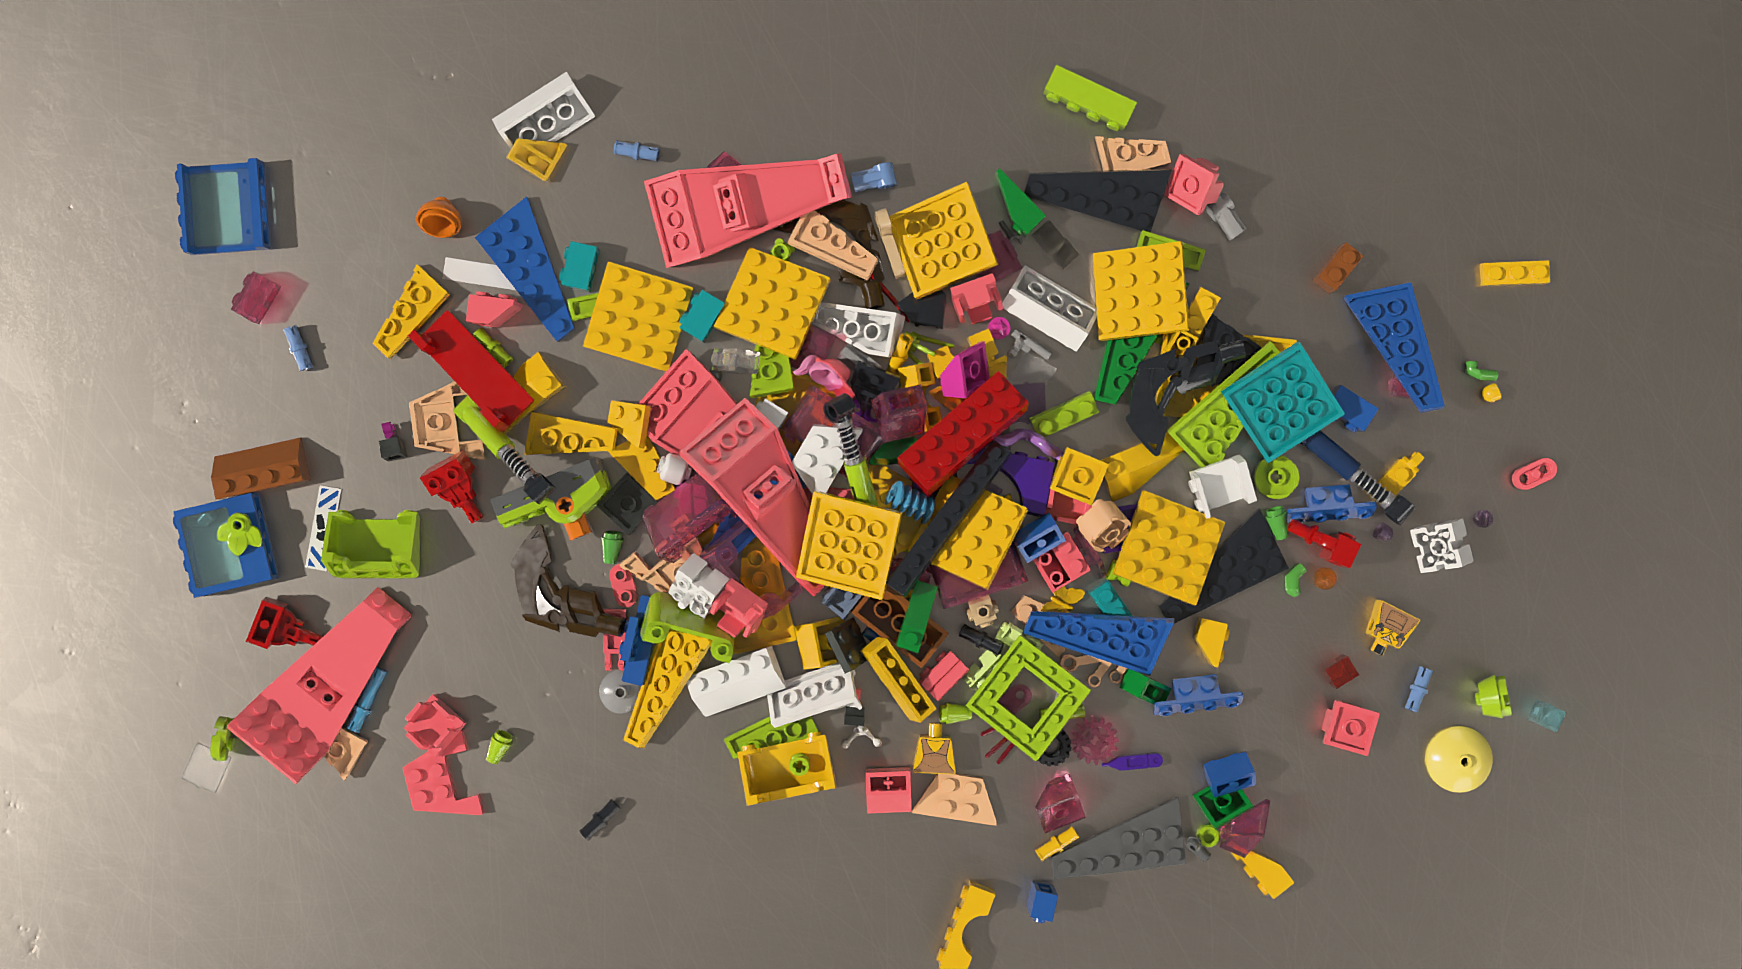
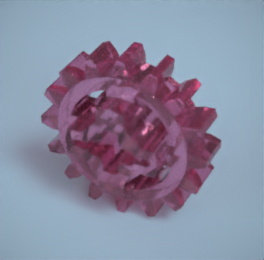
M1092 716L1090 722L1083 718L1084 724L1080 725L1077 723L1078 731L1071 732L1076 736L1075 739H1071V744H1076L1072 749L1073 752L1080 751L1077 757L1080 760L1086 757V764L1093 760L1094 764L1098 765L1100 759L1107 763V756L1114 757L1111 751L1118 750L1114 743L1119 742V738L1113 736L1117 733V730H1110L1112 723L1109 721L1104 724L1105 719L1103 717L1097 721L1095 716ZM1099 727L1104 728L1107 731L1108 735H1102L1099 731ZM1087 728H1089V731L1087 732V734H1086L1085 736H1081V735L1083 734V732H1084ZM1094 736L1100 739V741H1096V745L1090 742V740L1094 739ZM1108 745L1106 750L1101 753L1102 748ZM1081 746H1088L1091 754L1086 753Z

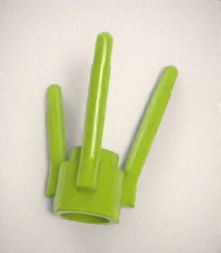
M914 331L912 333L904 332V336L909 334L913 338L908 351V357L916 364H923V362L912 354L911 351L915 353L919 349L931 356L936 355L935 352L920 345V340L944 347L947 345L949 348L955 347L954 344L923 336Z

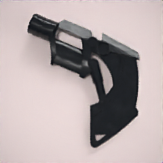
M1241 340L1217 345L1214 341L1186 348L1183 355L1179 354L1176 357V349L1139 362L1136 367L1139 371L1136 375L1130 397L1129 414L1125 417V421L1137 438L1154 456H1159L1169 422V419L1163 416L1175 392L1178 390L1183 395L1186 394V391L1209 385L1213 387L1224 364L1246 358L1245 347ZM1215 353L1213 362L1192 367L1195 358ZM1170 377V382L1157 406L1154 397L1162 383ZM1149 443L1157 444L1156 449H1153Z

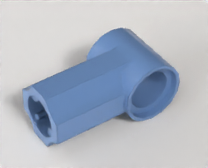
M892 162L881 163L871 169L851 173L855 192L874 188L886 189L897 185Z

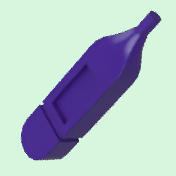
M1156 752L1122 755L1108 763H1102V767L1109 766L1121 771L1145 769L1148 767L1155 768L1162 765L1163 758Z

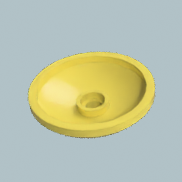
M1451 726L1441 730L1431 739L1427 746L1425 763L1430 777L1439 786L1452 792H1468L1479 787L1487 779L1492 769L1493 755L1489 743L1479 732L1465 726ZM1463 758L1467 759V763L1465 765L1461 764V760Z

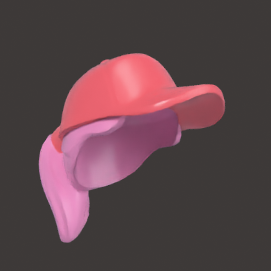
M809 355L804 359L800 367L793 371L795 375L809 373L815 382L824 385L828 391H833L836 396L842 393L848 394L851 398L855 396L847 383L851 372L844 363L837 359L823 360L816 355Z

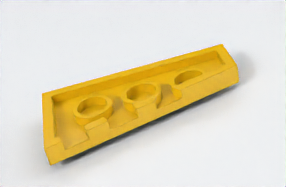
M418 264L413 270L412 278L406 282L403 288L405 290L399 301L396 300L393 306L394 310L389 319L385 320L372 343L389 359H392L410 339L407 335L413 329L417 331L450 295Z
M533 411L530 415L524 455L615 450L618 428Z

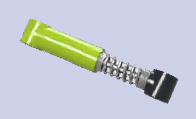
M842 393L826 402L823 410L827 419L835 424V427L838 428L837 432L840 433L838 438H841L840 443L843 444L842 449L845 450L843 452L846 455L844 467L853 499L879 506L865 457H862L861 451L858 450L860 446L857 444L858 440L855 439L856 434L854 433L855 429L852 422V414L856 410L855 403L848 394Z
M467 395L453 412L472 429L497 459L503 460L507 467H510V470L524 484V492L540 505L555 489V486L543 474L537 473L533 468H530V464H526L523 456H519V452H516L515 444L504 432L494 428L480 413L481 409Z

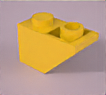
M1198 617L1193 639L1208 663L1218 667L1219 663H1222L1225 650H1222L1224 641H1227L1229 638L1230 629L1227 628V623Z

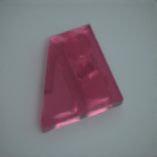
M1078 526L1072 529L1075 535L1072 539L1079 550L1082 548L1085 554L1083 558L1088 566L1094 569L1099 579L1105 577L1107 573L1098 552L1094 550L1082 535Z

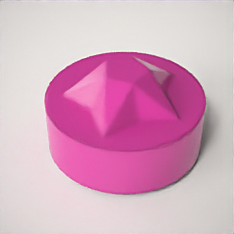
M996 317L990 321L988 329L994 339L1000 340L1009 334L1010 324L1005 318Z

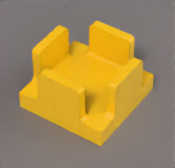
M1066 447L1053 472V481L1050 489L1092 506L1109 464Z

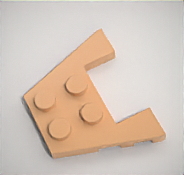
M455 381L409 402L414 445L418 448L449 454H456L464 450L470 458L485 460L484 444L481 440L459 442L456 414L453 412L455 409L454 397L467 394Z
M687 512L670 524V527L684 542L652 568L647 565L636 551L623 560L619 566L624 570L627 569L634 573L635 577L640 580H645L655 586L654 588L658 591L668 593L672 583L675 581L674 578L678 569L693 553L708 563Z

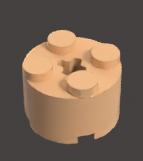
M1103 499L1096 500L1092 508L1084 515H1081L1076 521L1079 531L1097 552L1105 551L1103 548L1110 546V548L1117 546L1128 535V525L1131 526L1130 521L1114 502L1104 501Z

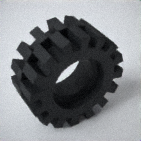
M1063 729L1056 736V739L1059 741V749L1052 754L1044 752L1038 760L1041 764H1046L1050 767L1051 765L1058 766L1059 763L1063 764L1065 759L1070 756L1069 752L1072 749L1071 740Z

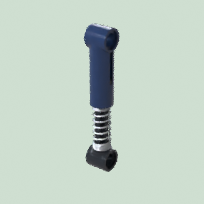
M1321 430L1300 443L1311 450L1346 481L1350 479L1352 483L1356 482L1358 484L1357 487L1361 486L1362 490L1367 491V494L1372 496L1371 498H1375L1376 502L1379 501L1381 507L1384 508L1383 513L1394 523L1401 526L1415 510V506L1409 500L1399 494L1396 496L1391 491L1387 492L1386 487H1381V483H1377L1376 479H1372V475L1368 476L1367 471L1363 472V468L1360 467L1361 463Z

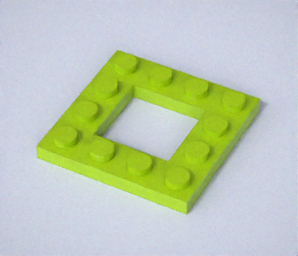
M1019 635L965 706L1037 762L1092 690L1023 636ZM1024 667L1059 694L1033 729L998 702Z

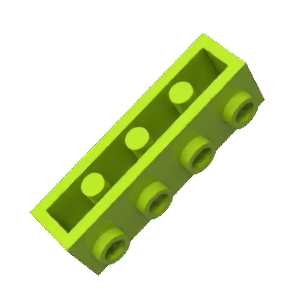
M1058 65L1055 66L1043 92L1044 95H1047L1046 98L1054 103L1062 102L1067 105V109L1073 112L1081 111L1087 114L1086 117L1092 121L1098 122L1100 120L1107 123L1106 126L1114 131L1124 130L1137 102Z

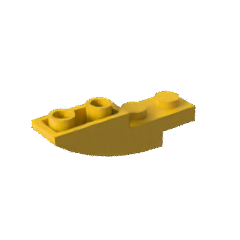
M1200 286L1190 306H1188L1189 331L1174 332L1163 353L1176 349V357L1179 354L1183 355L1186 348L1195 346L1199 335L1221 297Z

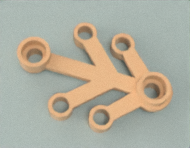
M1065 654L1060 659V666L1068 672L1075 671L1079 665L1101 662L1096 671L1087 677V683L1091 687H1098L1100 685L1101 678L1112 663L1089 655L1075 657L1072 654ZM1066 659L1072 660L1071 666H1065L1064 662ZM1118 666L1117 669L1111 670L1109 673L1110 681L1120 683L1127 668ZM1113 673H1119L1118 680L1112 679ZM1093 676H1096L1098 678V682L1096 684L1090 683V679Z

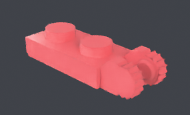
M604 609L605 614L624 617L627 621V609ZM626 633L621 637L603 634V653L605 654L606 671H611V654H619V648L622 641L624 642ZM619 654L618 668L619 671H624L625 661L620 660L621 655Z

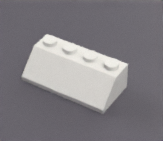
M565 72L493 118L492 121L499 134L511 149L517 138L556 142L594 118L595 115L568 73Z
M1024 265L1002 303L1003 308L1009 313L1014 314L1027 324L1036 327L1076 352L1089 334L1097 318V307Z
M772 646L731 660L730 663H723L693 674L686 683L692 700L705 717L787 688Z

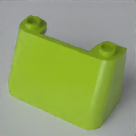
M346 510L328 512L321 561L328 572L337 578H416L419 576L420 516L415 511L404 510L397 515V519H355Z
M656 592L651 595L640 628V635L643 641L661 643L666 639L669 629L713 640L711 644L712 656L722 662H731L734 638L717 626L718 622L725 615L723 611L719 609L714 615L709 613L703 619L690 610L689 604L685 609H681L678 606L679 601H676L671 594Z

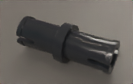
M964 624L959 632V637L976 644L975 647L979 649L982 647L997 656L1003 650L1005 643L987 636L988 633L984 631L981 633L967 626V624Z
M610 799L579 830L581 835L589 841L601 827L608 825L607 822L621 809L620 806L613 799Z

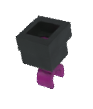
M391 422L382 423V430L386 439L379 441L381 458L386 461H393L407 457L402 439L396 437L395 425L391 424Z

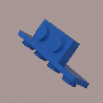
M1350 484L1305 488L1304 494L1307 507L1288 509L1287 519L1288 524L1292 519L1301 523L1313 521L1321 523L1326 520L1336 519L1344 521L1348 518L1366 519L1374 515L1377 504L1376 502L1354 503Z
M645 595L640 596L636 616H630L629 620L625 623L624 633H626V636L619 648L620 660L626 661L622 681L639 686L644 685L653 643L643 641L640 635V628L650 596Z
M1216 674L1173 679L1172 687L1175 700L1156 702L1153 711L1154 715L1170 716L1177 712L1188 714L1195 710L1204 709L1205 711H1211L1217 707L1224 706L1234 708L1242 704L1244 695L1242 691L1221 694Z

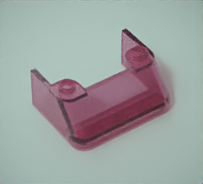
M741 519L699 554V557L708 563L707 567L714 570L716 568L729 579L733 578L746 588L729 568L735 562L738 555L737 549L731 541L748 527ZM796 581L780 596L771 592L762 595L760 598L768 603L762 620L778 613L802 593L801 584Z

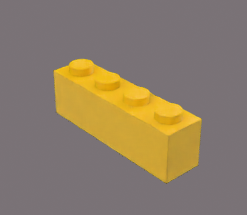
M876 637L861 650L909 720L921 723L937 709L887 638Z

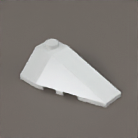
M821 302L812 324L867 354L891 357L898 343L899 336L903 333L905 316L894 312Z

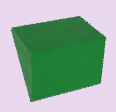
M1208 786L1193 795L1207 821L1215 830L1254 808L1242 789L1214 798Z

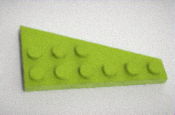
M1271 341L1167 430L1173 439L1201 468L1222 461L1231 442L1235 441L1244 427L1221 391L1281 353Z

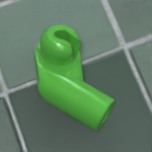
M1477 361L1466 362L1464 370L1467 375L1479 380H1497L1498 372L1496 370L1477 369Z
M1300 563L1285 576V590L1292 597H1296L1301 593L1299 578L1307 571Z

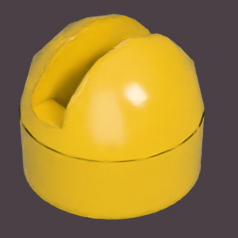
M1493 383L1483 389L1482 397L1488 402H1495L1501 399V393L1498 386Z

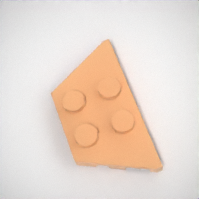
M936 774L922 797L912 808V813L997 825L982 777L962 774Z

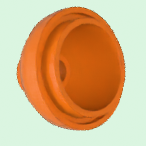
M437 197L423 204L416 215V223L419 228L433 237H451L456 235L461 229V215L455 206L451 204V201L445 197Z

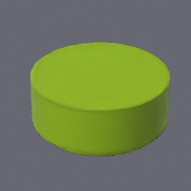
M1203 824L1197 830L1196 836L1200 838L1203 846L1213 847L1219 842L1220 833L1218 829L1215 830L1210 824Z

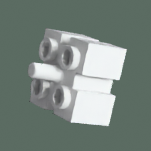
M1463 518L1448 520L1440 524L1437 522L1421 525L1410 530L1414 547H1420L1421 554L1417 556L1421 573L1438 571L1444 567L1445 569L1459 568L1474 562L1470 544L1464 545L1463 537L1467 536Z
M693 553L678 569L674 578L675 581L672 583L668 593L676 601H679L678 606L681 609H685L689 604L690 610L694 614L705 619L711 611L713 602L723 592L726 583L730 579L716 568L712 570L707 567L708 563Z

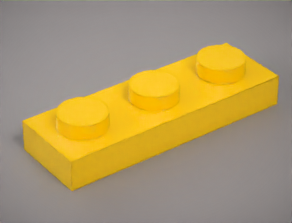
M1549 260L1480 264L1481 286L1550 283Z

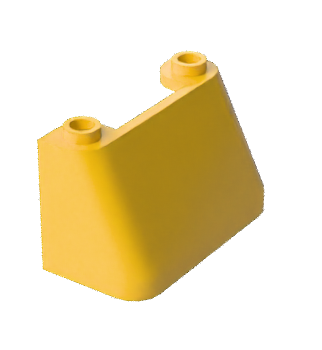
M821 731L808 733V738L763 748H756L755 744L743 746V751L737 752L747 806L837 788L826 735H821ZM797 753L807 755L810 760L809 770L802 776L794 775L789 768L791 757ZM798 761L797 768L802 767L803 761Z

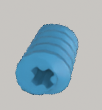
M897 481L891 486L885 498V505L892 501V509L900 505V512L903 513L907 509L906 516L910 517L915 513L914 520L916 521L922 516L921 524L924 525L929 521L934 511V498L927 497L925 493H919L917 489H912L909 485L904 486V483L901 481Z

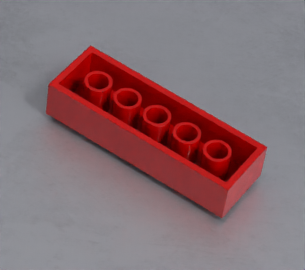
M997 371L897 457L898 465L927 496H930L990 444L992 440L1027 412L1029 402Z

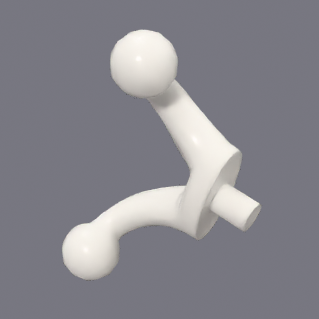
M859 726L854 728L851 736L847 740L842 741L841 744L844 749L849 748L850 743L858 735L867 736L876 747H880L882 741L879 738H875L867 727Z

